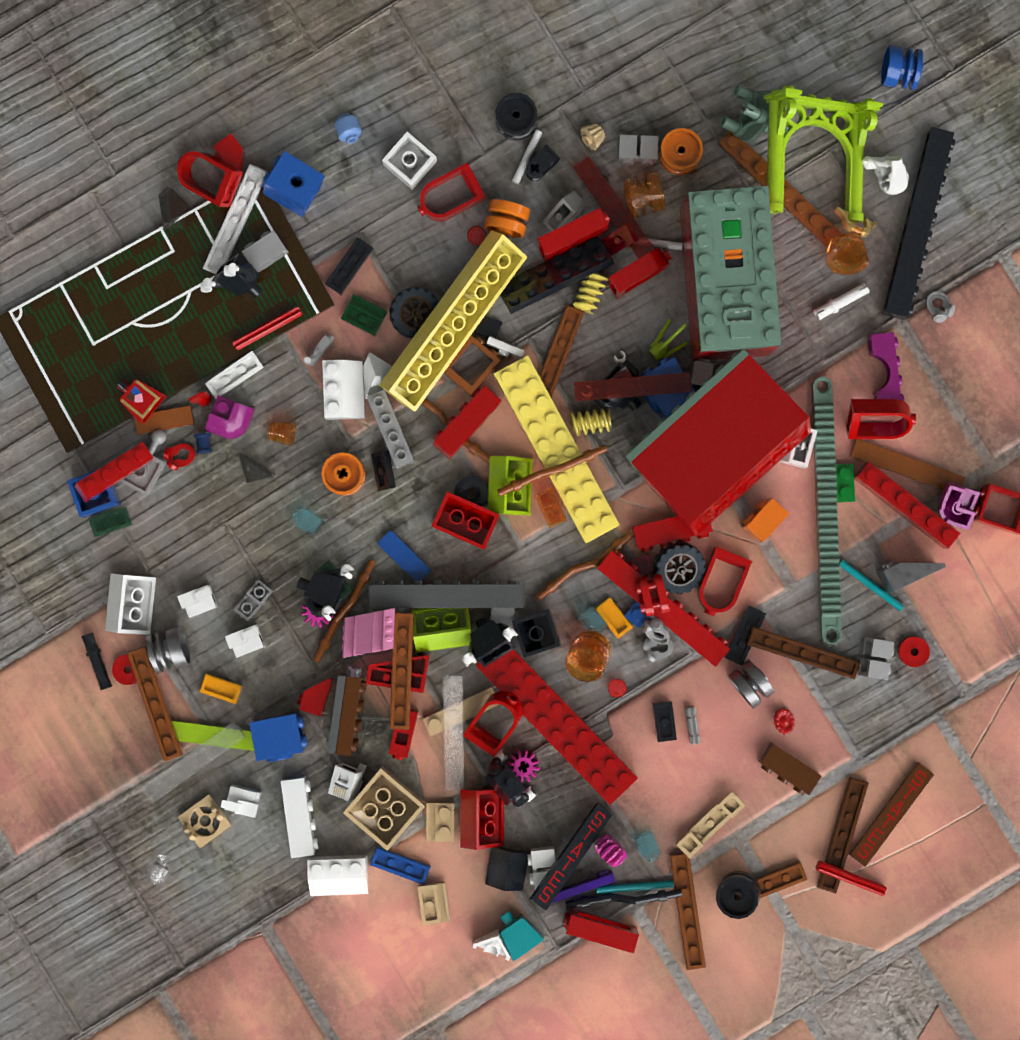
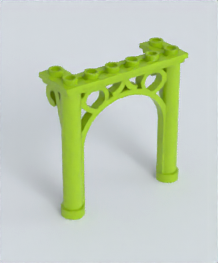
M783 86L780 90H772L771 93L764 95V100H766V103H769L766 186L769 189L770 213H783L785 150L789 138L796 130L803 126H818L831 132L844 149L846 156L845 210L849 211L848 219L851 223L864 222V214L862 213V161L864 159V146L867 132L874 130L877 125L878 117L876 112L880 111L883 103L875 102L873 98L863 99V102L848 103V100L832 101L830 97L819 99L816 98V95L800 96L802 90L794 89V86ZM805 109L812 110L810 116H806ZM797 112L799 120L797 123H794L791 119ZM823 112H828V113H833V114H831L830 117H829V119H828V118L824 115ZM837 117H841L845 121V128L843 130H840L836 125ZM847 132H849V140L845 135Z

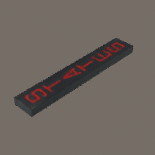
M598 803L594 805L529 899L546 911L612 817L611 813Z

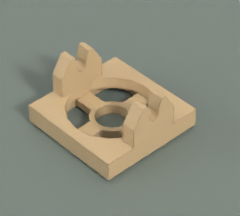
M211 794L178 817L184 825L183 830L188 834V838L192 841L194 840L199 848L232 826ZM200 807H210L212 813H203ZM195 811L198 815V823L191 826V817ZM203 815H207L211 819V823L208 826H203L200 822V818ZM215 817L219 820L217 830L212 825L213 818ZM200 828H207L211 834L200 835L196 831Z

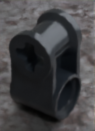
M548 145L543 146L528 162L526 177L533 182L540 180L561 158ZM531 169H538V173H536L535 171L531 173Z

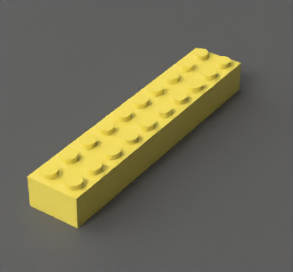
M491 230L380 382L379 386L405 407L415 412L516 274L527 256L503 234Z
M528 355L494 373L495 379L544 469L562 464L582 455ZM586 462L566 471L548 476L585 544L619 526L614 513Z

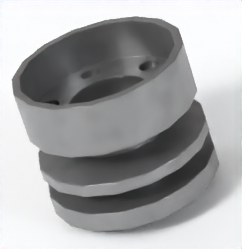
M180 626L167 629L166 639L161 631L156 632V637L154 634L147 635V653L156 673H161L164 669L166 671L171 670V661L176 668L190 665L189 646Z

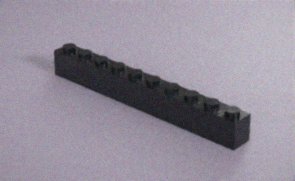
M932 127L927 133L882 315L905 320L913 313L914 305H912L913 297L916 298L919 287L916 284L917 280L921 279L923 273L921 264L922 260L925 261L928 250L925 248L927 242H930L932 237L930 228L931 224H934L936 221L937 213H935V208L941 201L942 194H939L940 188L944 187L946 181L944 172L945 169H948L951 158L948 157L949 152L953 150L956 141L953 139L954 132Z

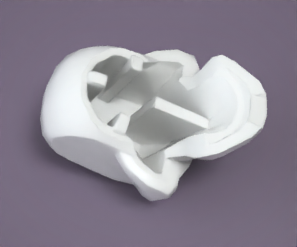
M886 155L884 157L866 156L862 162L865 169H874L879 186L886 194L897 195L907 188L909 175L901 155Z

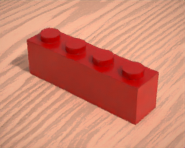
M486 386L482 389L477 388L471 395L473 399L469 403L465 401L458 409L460 413L456 417L452 416L446 422L447 427L444 431L440 429L434 435L433 446L449 460L501 404L502 400Z
M142 442L80 480L74 487L86 503L153 460V456Z
M677 516L632 527L636 548L641 549L642 552L653 550L652 546L660 544L661 548L666 547L667 544L675 540H679L682 543L688 542L690 537L695 536ZM710 524L697 536L698 539L709 537L708 533L713 532L712 525Z

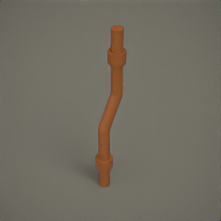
M425 398L421 405L435 414L446 428L448 419L443 411ZM468 440L463 445L469 449L468 452L472 455H477L486 463H489L490 455L480 449L481 446L477 443H472Z
M602 445L593 450L588 449L582 452V455L567 462L539 470L519 480H512L510 484L497 489L498 495L501 497L512 491H519L523 486L540 478L566 471L585 461L588 463L594 460V457L607 452V448L605 445Z
M629 531L619 540L616 539L608 549L594 560L569 567L555 580H550L545 584L546 587L535 595L536 599L541 601L549 593H554L558 589L557 587L574 573L596 567L610 550L613 552L622 550L623 546L634 537L633 534Z
M369 559L364 571L360 572L357 578L358 582L349 600L333 618L324 638L320 639L318 643L319 648L312 659L313 661L319 663L325 651L329 649L330 641L339 623L356 603L365 583L368 584L371 578L370 574L376 564L375 561Z

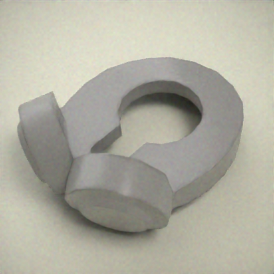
M934 291L928 295L926 306L933 315L935 322H944L947 317L953 316L955 305L951 304L947 295L939 291ZM936 298L943 301L942 307L945 311H940L939 308L932 306V301Z
M660 619L644 621L642 631L650 640L657 644H667L669 642L670 634L663 628L664 624ZM654 632L661 633V634H663L664 636H663V637L657 636V635L654 634Z
M646 638L643 644L646 658L654 663L657 659L668 657L674 648L672 640L669 639L667 650L661 653L659 651L652 652L650 650L651 647L657 646V643Z

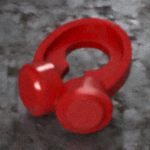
M182 443L172 448L166 447L164 450V459L167 460L166 464L175 471L179 467L189 465L195 458V450L189 444ZM181 449L188 450L189 457L186 460H173V456L177 455Z

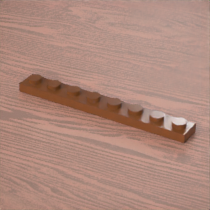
M729 131L718 145L761 186H766L767 162L747 143L739 140L738 137ZM784 179V208L828 249L842 233Z

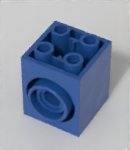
M284 151L282 156L278 155L273 162L272 172L268 171L263 179V194L303 218L320 190L325 175Z
M666 357L657 364L658 367L653 370L650 367L642 372L640 384L644 389L643 394L655 413H659L662 419L672 415L671 411L677 405L682 406L687 401V396L695 391L675 357L672 359Z
M298 711L256 719L249 723L256 761L266 760L267 762L288 759L293 757V754L302 753L308 745L307 736L302 733L304 726L303 715H299Z

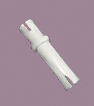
M863 282L841 296L829 299L826 304L814 309V315H818L817 319L820 321L831 313L835 314L840 308L869 294L868 287L865 288L866 284Z

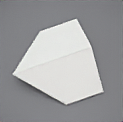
M372 353L368 354L363 365L365 399L369 395L384 390L379 384L392 367Z
M499 928L475 939L472 948L476 949L478 946L484 948L483 952L492 953L497 957L499 954L503 955L505 960L508 961L510 959V953L503 941Z

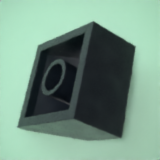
M550 609L512 621L514 629L518 634L517 639L524 658L562 645Z

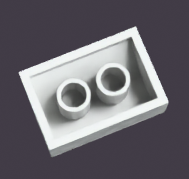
M322 360L324 418L326 420L364 419L363 361Z
M111 573L105 631L126 634H150L156 584L155 577Z
M367 855L314 856L308 858L307 873L310 896L368 894Z

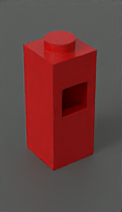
M410 709L409 730L394 729L388 753L392 754V758L403 760L404 757L408 758L419 711Z

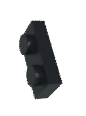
M389 450L371 454L378 491L396 488Z
M672 701L653 703L657 742L677 740Z

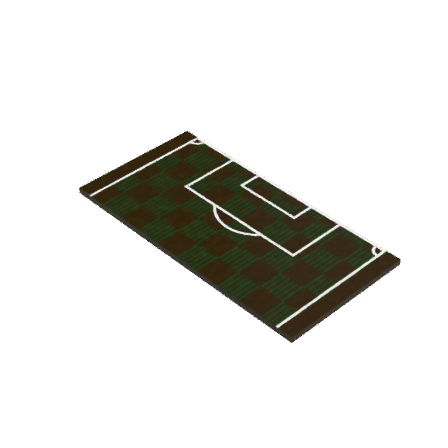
M264 187L261 188L230 259L239 253L246 259L242 253L245 250L244 247L252 241L255 243L260 240V236L267 231L272 232L273 230L289 253L259 272L260 276L255 284L262 291L256 298L249 292L236 296L226 288H213V286L211 292H201L200 284L205 278L213 280L215 274L204 270L203 266L230 207H219L207 201L0 316V333L66 453L77 449L134 417L120 402V398L124 393L117 388V385L122 379H125L130 384L137 379L165 394V399L335 306L277 202L263 194ZM295 306L301 309L302 316L240 350L235 349L232 343L233 340Z

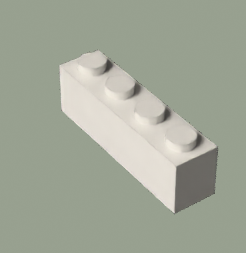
M306 776L281 780L291 858L315 855L316 849H319L318 838H314L313 830H316L315 818L312 819L311 817L313 801L312 799L309 800L308 792H311L310 781L306 780Z

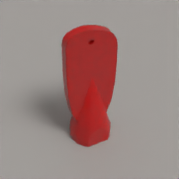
M203 391L190 397L189 401L206 407L212 403V398L208 392Z

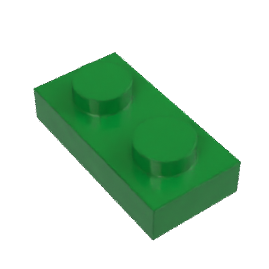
M835 464L837 503L855 502L854 464Z

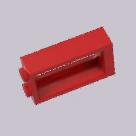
M598 208L537 239V246L544 260L547 261L596 236L606 233L610 219L605 211L602 212L601 208Z
M570 908L569 913L565 912L563 918V927L566 930V934L634 954L639 937L637 927Z

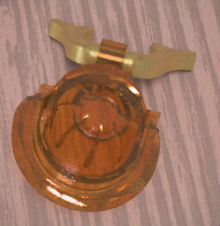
M837 207L834 212L840 217L843 227L850 233H844L831 238L827 254H829L827 265L833 272L841 275L856 274L864 270L869 264L867 248H865L864 241L860 236L867 237L871 229L877 226V222H871L866 218L862 222L864 228H861L849 221L848 210L844 211Z

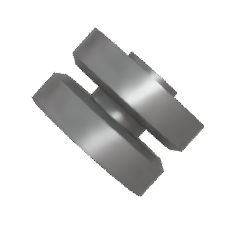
M748 659L741 665V669L746 677L738 670H734L727 677L746 702L754 709L761 704V698L756 691L765 698L770 697L775 691L763 672Z

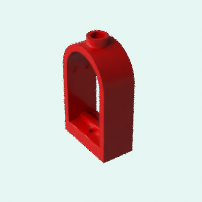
M191 151L178 159L177 175L180 183L185 188L219 207L231 206L243 171L207 152ZM198 157L225 171L217 195L194 182L191 168L193 162Z
M467 162L428 183L421 192V204L417 208L421 216L426 215L431 220L442 222L485 201L486 196ZM462 175L473 199L444 214H435L429 211L425 206L427 194L440 185Z
M657 248L610 276L607 284L618 299L665 270L670 265L669 260L672 258L666 249L662 251L661 248Z
M851 399L846 430L848 439H897L905 436L910 432L913 425H916V414L911 413L909 405L903 400ZM861 416L902 417L895 422H860Z
M714 547L706 567V572L703 575L704 578L698 587V599L705 608L704 613L715 617L716 613L728 611L735 605L752 564L751 560L719 547ZM716 559L743 569L731 600L722 608L709 606L703 596L704 587Z
M504 691L491 694L462 736L495 757L522 718L523 707L518 697L513 693ZM493 704L507 707L514 717L513 724L501 740L476 724L486 708Z

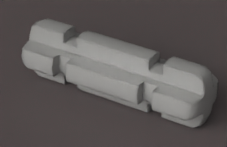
M687 707L685 708V714L688 717L686 720L688 733L690 734L691 745L700 744L697 717H695L697 715L696 708Z

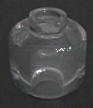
M162 854L152 857L145 870L148 880L152 884L166 883L174 869L172 860Z

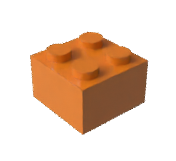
M773 498L762 499L755 507L757 511L754 514H749L742 521L744 525L741 528L758 543L764 542L790 514Z

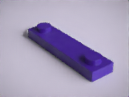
M602 870L595 877L563 887L552 903L614 882L613 872Z

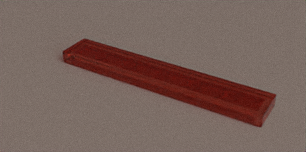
M589 156L574 166L573 170L602 210L607 213L614 227L618 230L624 225L631 223L638 241L629 247L637 259L655 250Z
M691 373L574 382L575 401L692 392Z

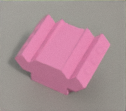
M395 608L344 618L342 658L393 649Z

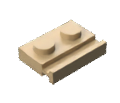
M455 802L426 803V842H454Z
M445 882L417 886L422 924L430 925L446 921L450 922Z

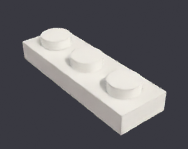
M251 351L205 384L216 399L218 395H225L264 368L255 353Z

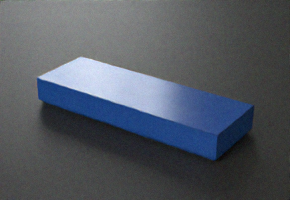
M391 530L377 543L414 581H421L431 571Z
M376 846L370 863L373 867L423 885L431 867L428 864L389 850L387 851Z

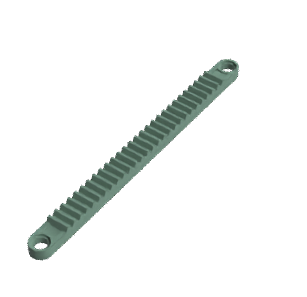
M822 376L812 383L813 429L818 430L814 442L820 631L821 639L825 643L833 645L841 639L836 451L834 442L833 387L831 380ZM819 381H824L827 384L826 391L821 392L817 389ZM830 629L836 632L834 640L826 638V632Z

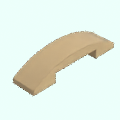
M731 791L707 811L683 835L676 845L690 859L720 827L743 809L745 804Z

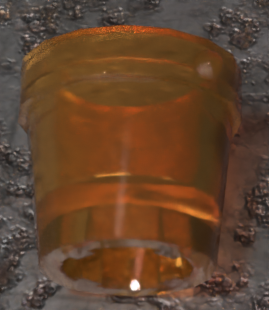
M270 422L268 440L292 446L296 436L295 422Z

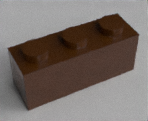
M771 742L758 761L762 764L761 768L769 774L772 771L778 774V780L786 785L790 782L794 785L793 790L801 795L804 792L810 795L822 777Z

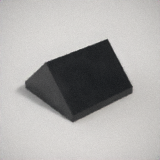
M502 847L491 848L485 884L502 891H523L528 865L527 854H530V852Z

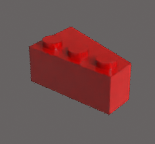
M430 654L412 657V692L424 693ZM392 660L369 664L366 684L391 688Z

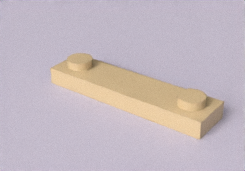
M493 687L423 718L422 720L430 737L476 716L489 696L495 693ZM500 704L490 705L486 708L485 711L492 709Z

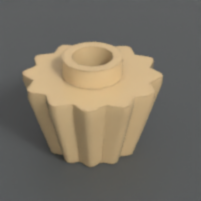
M596 123L581 127L582 141L591 150H596L605 139L604 130Z

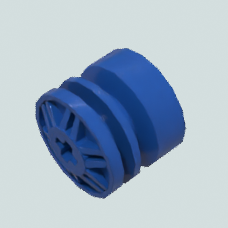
M889 45L883 59L881 85L895 88L900 79L902 89L907 88L908 85L910 90H915L922 75L923 50L916 49L913 54V49L908 48L905 56H903V48L901 46Z

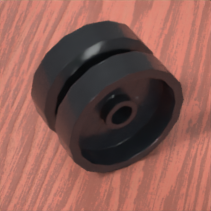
M510 93L498 102L495 110L496 126L505 138L512 141L523 140L534 132L537 124V108L530 97L522 93Z
M734 871L723 877L716 891V902L723 914L734 919L750 916L754 913L760 901L761 889L759 882L753 875L745 871Z

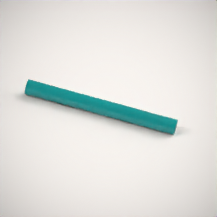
M842 559L839 566L898 611L903 609L904 605L845 560Z
M673 880L603 885L597 887L596 891L597 894L665 889L674 888Z

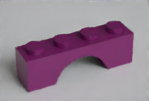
M894 332L868 336L869 356L881 361L887 373L886 382L878 392L874 393V399H899L904 401V395L900 392L902 376L898 374L900 358L896 356V348H898L897 337H894Z

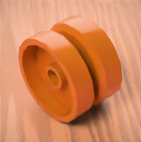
M678 128L670 131L664 137L659 150L661 165L670 174L678 176L692 172L699 164L702 156V141L690 129Z
M490 200L488 211L492 215L486 217L484 228L501 233L504 236L524 238L526 226L522 222L529 220L531 210L523 205L506 200Z
M340 452L326 459L322 466L321 476L328 490L337 495L348 496L361 489L365 482L366 472L364 465L358 458L349 453ZM345 471L348 473V476L342 478L341 473Z

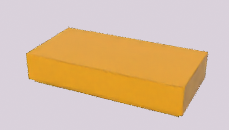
M610 597L595 607V610L617 639L633 628Z
M206 673L199 692L237 704L242 685Z

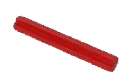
M295 306L232 341L235 349L240 350L302 316V311L298 306Z
M818 861L815 867L821 873L880 896H884L887 887L823 861Z

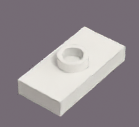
M491 336L488 338L487 346L498 350V354L504 357L511 355L518 359L523 358L524 350Z

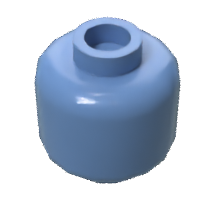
M349 113L338 116L334 123L337 136L342 142L354 143L362 133L357 117Z

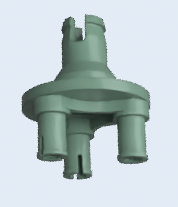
M741 84L736 85L732 94L745 101L742 104L743 108H740L738 121L724 115L719 125L731 131L739 140L750 143L756 140L763 132L768 134L769 103H766V100H764V95L769 94V92L765 90L757 92L753 89L749 90L741 86Z

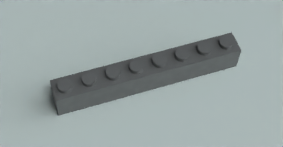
M508 580V584H500V581H489V584H481V581H470V584L462 585V581H451V585H443V581H432V585H424V581H413V585H405V581H394V585H387V581H375V585H369V608H525V584H519V580Z

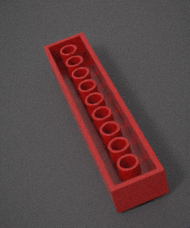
M514 649L486 667L480 662L475 665L499 691L513 693L518 697L523 707V716L609 805L638 779L627 765Z

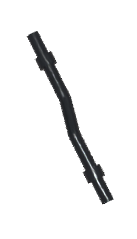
M681 889L657 891L658 893L637 897L614 893L592 897L587 895L581 896L580 899L565 901L566 909L580 906L586 908L592 904L609 901L636 905L653 901L664 902L670 898L681 897L682 892Z

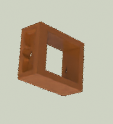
M472 335L443 373L470 396L483 384L501 362L499 359L500 355L494 349L488 350L481 338L478 336L474 338ZM471 344L475 345L493 361L473 386L451 369Z

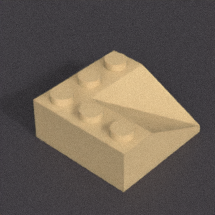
M382 766L343 814L388 851L422 811L426 803Z

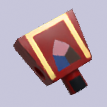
M122 379L117 385V388L124 393L120 398V402L141 424H145L166 398L165 394L137 379L132 384Z

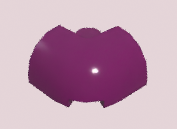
M218 395L212 412L209 414L205 431L227 439L238 438L247 431L255 409Z
M947 481L939 499L938 509L941 517L950 525L969 530L976 514L973 509L980 492L962 486L957 482Z

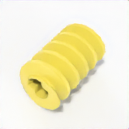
M594 273L586 277L587 280L581 282L584 287L579 288V292L582 295H576V299L579 302L573 303L575 308L589 314H594L591 312V309H597L598 307L593 303L600 302L596 295H603L599 288H605L606 286L602 281H608L607 277L599 273Z
M601 408L599 414L593 409L592 415H590L588 410L585 411L584 416H582L581 412H578L576 418L571 413L573 431H575L577 436H580L581 430L587 435L588 429L591 430L592 434H595L596 428L602 433L604 427L610 432L611 417L609 408L607 413Z

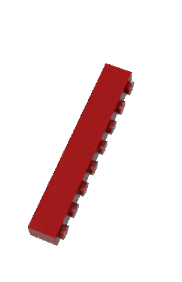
M610 550L596 568L638 603L643 602L642 596L637 594L635 583H638V579L643 578L638 573L640 569L632 562L628 565L623 560L625 556L618 550L615 552ZM648 575L644 576L646 577L647 582L654 581ZM656 589L649 590L651 600H658ZM666 591L669 612L661 613L660 608L654 609L653 616L660 619L664 625L716 667L730 650L727 647L728 642L721 636L716 638L712 634L713 629L707 624L703 626L697 622L699 618L691 611L687 614L683 610L684 605L677 599L674 601L669 599V593Z

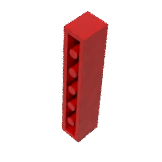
M870 462L864 463L854 476L857 482L943 549H949L961 534Z

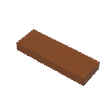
M192 406L153 412L145 424H141L135 419L137 435L152 433L156 429L169 430L195 425Z
M800 861L755 878L760 885V898L808 880Z

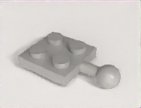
M156 429L151 433L152 441L148 450L152 456L158 445L166 440V434L161 429ZM153 456V460L120 482L149 496L166 462Z

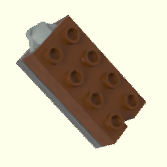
M347 665L346 674L341 673L338 675L327 753L351 756L358 750L359 738H356V734L360 731L362 719H359V713L363 712L364 700H361L362 694L366 692L367 687L364 676H361L362 667L354 669L352 666Z

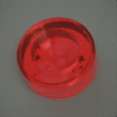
M481 226L471 227L467 233L468 241L474 246L481 245L486 238L485 230Z
M616 678L608 683L607 690L612 697L621 698L625 695L627 686L623 680Z

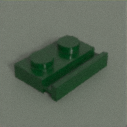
M353 294L341 320L375 337L388 312Z

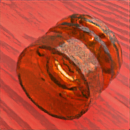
M657 171L645 173L643 176L644 183L640 182L638 176L633 177L634 185L630 178H624L625 201L633 218L639 216L638 208L641 215L645 216L646 206H649L652 213L665 211V197Z
M587 630L578 633L573 639L565 659V666L569 674L583 682H592L599 679L603 675L611 655L610 642L597 631Z

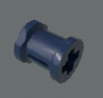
M211 433L194 434L197 444L195 454L213 452L210 449L209 437H211Z

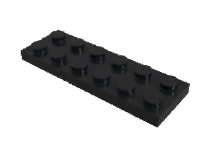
M596 236L513 277L500 294V297L510 314H513L614 264V261L600 238Z

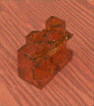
M552 487L534 495L548 528L567 521Z

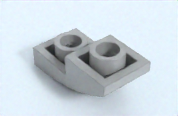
M258 579L233 611L248 623L273 591Z

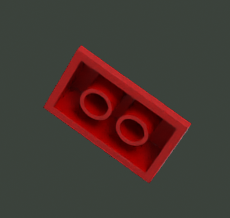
M446 492L431 527L485 550L500 514L450 492Z
M460 789V848L480 850L504 846V802L494 789Z

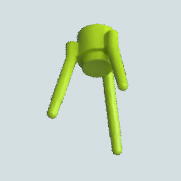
M668 319L655 341L650 345L652 348L649 350L658 361L669 357L688 344L684 342L668 351L669 348L667 347L686 327L685 323L664 343L660 339L672 320Z

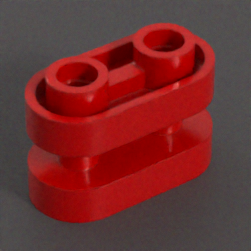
M661 574L653 575L654 581L647 582L646 577L638 579V583H635L637 594L642 596L643 602H639L641 613H645L646 617L654 615V609L660 608L661 613L669 612ZM656 589L658 600H651L649 590Z

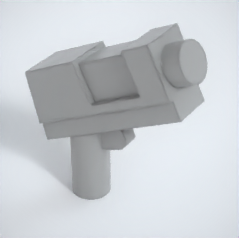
M330 334L324 336L313 351L304 358V362L309 366H315L325 350L333 344L334 337Z

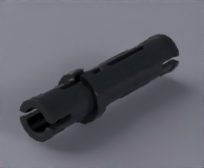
M94 633L81 636L87 651L86 656L90 659L100 691L112 687L100 654L102 651L98 648Z

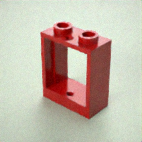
M985 484L980 490L979 497L981 499L979 505H976L974 508L976 514L973 521L1020 535V502L1012 527L983 518L991 492L1019 501L1020 493L993 484Z

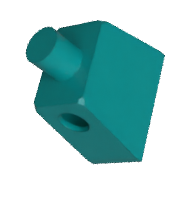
M508 910L500 916L505 924L500 929V934L513 961L544 941L542 933L523 914L514 918Z

